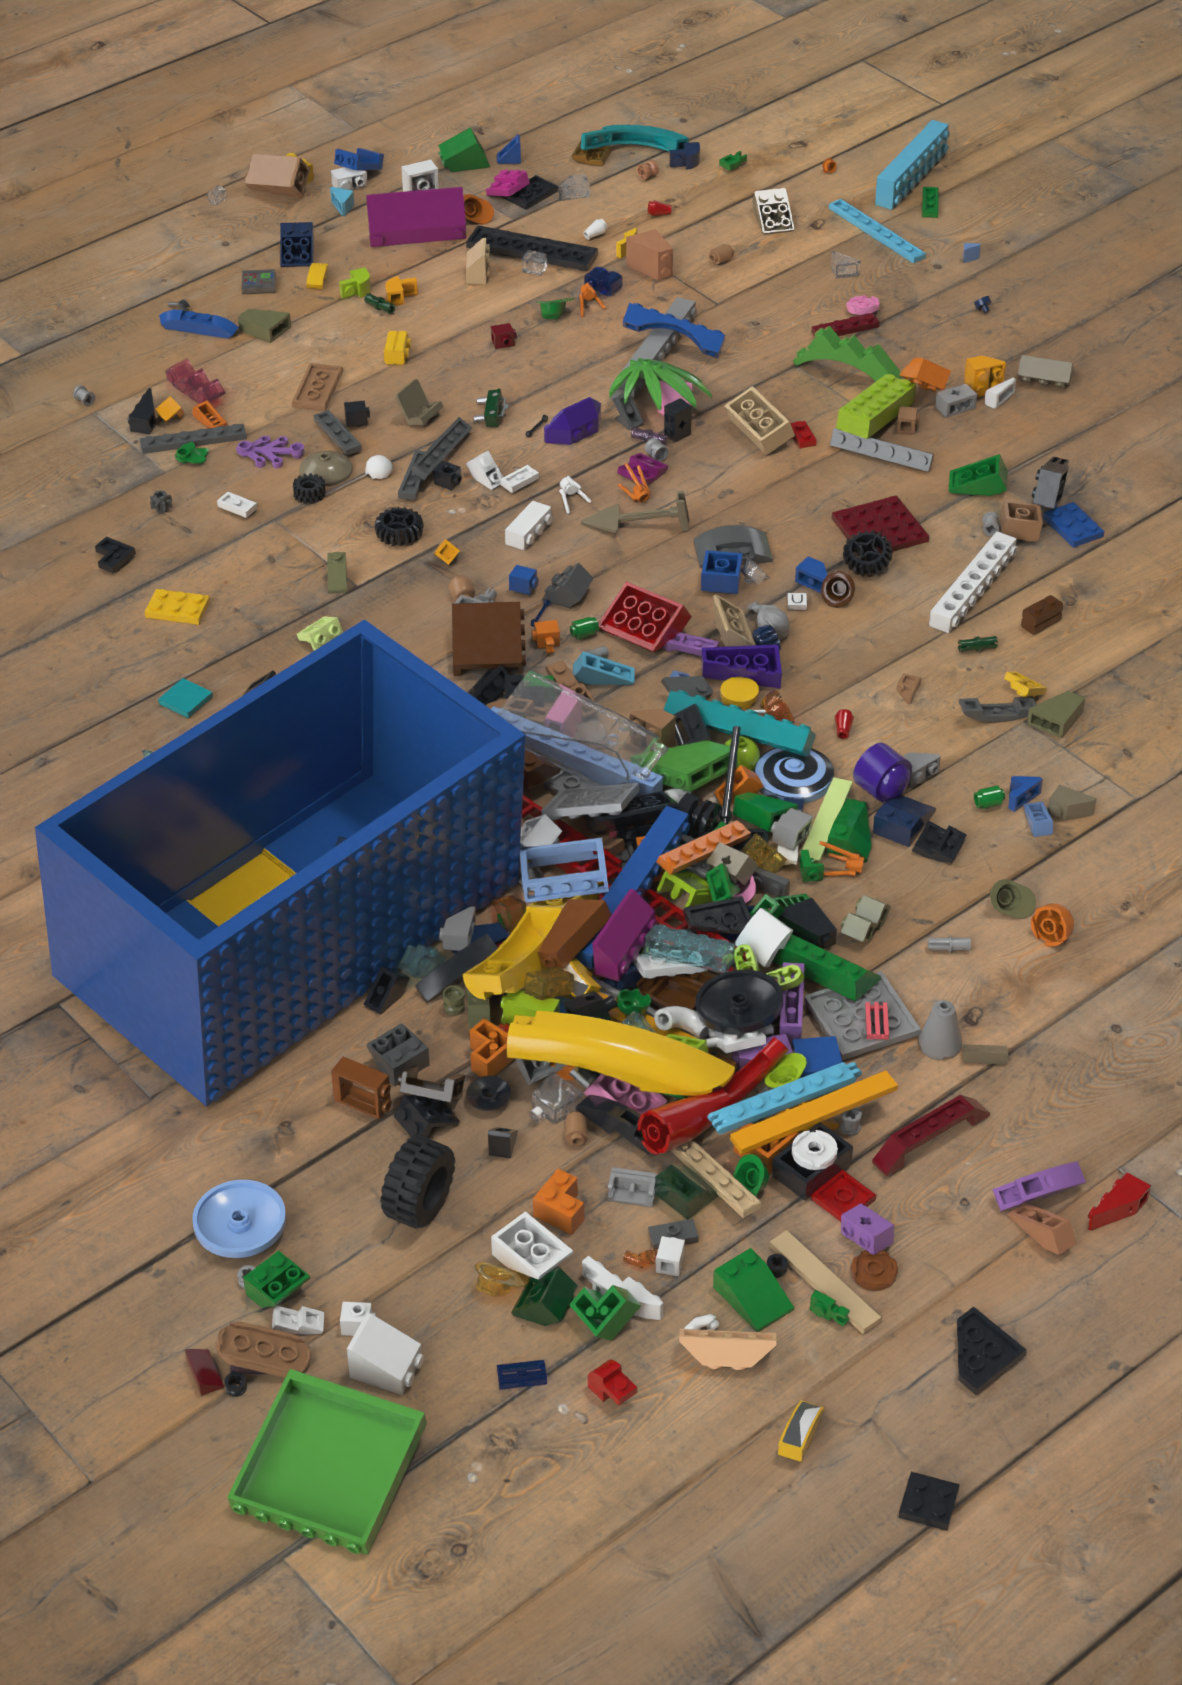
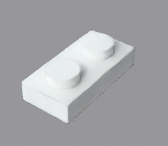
M526 465L501 478L500 484L513 493L539 479V472Z
M227 492L217 500L218 507L245 518L257 509L256 502L231 492Z

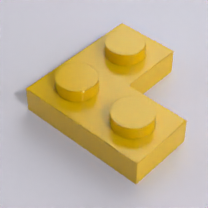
M1016 671L1007 672L1004 678L1010 682L1011 688L1017 690L1016 693L1022 697L1045 695L1047 687Z

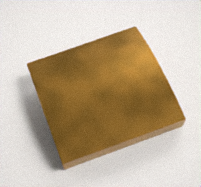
M580 141L571 157L584 164L603 166L612 148L609 145L583 150L580 148Z

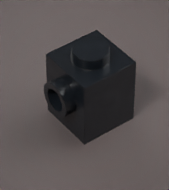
M365 400L344 402L346 426L367 425V418H370L369 407H366Z

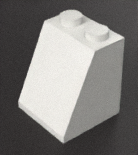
M366 1313L347 1347L349 1376L351 1379L400 1395L404 1394L407 1387H411L414 1373L417 1368H421L424 1361V1355H422L419 1342L371 1313Z

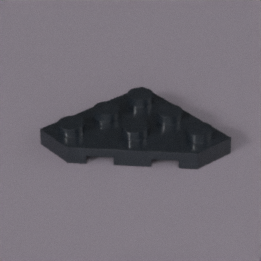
M974 1306L957 1319L958 1380L977 1395L1026 1356V1349Z

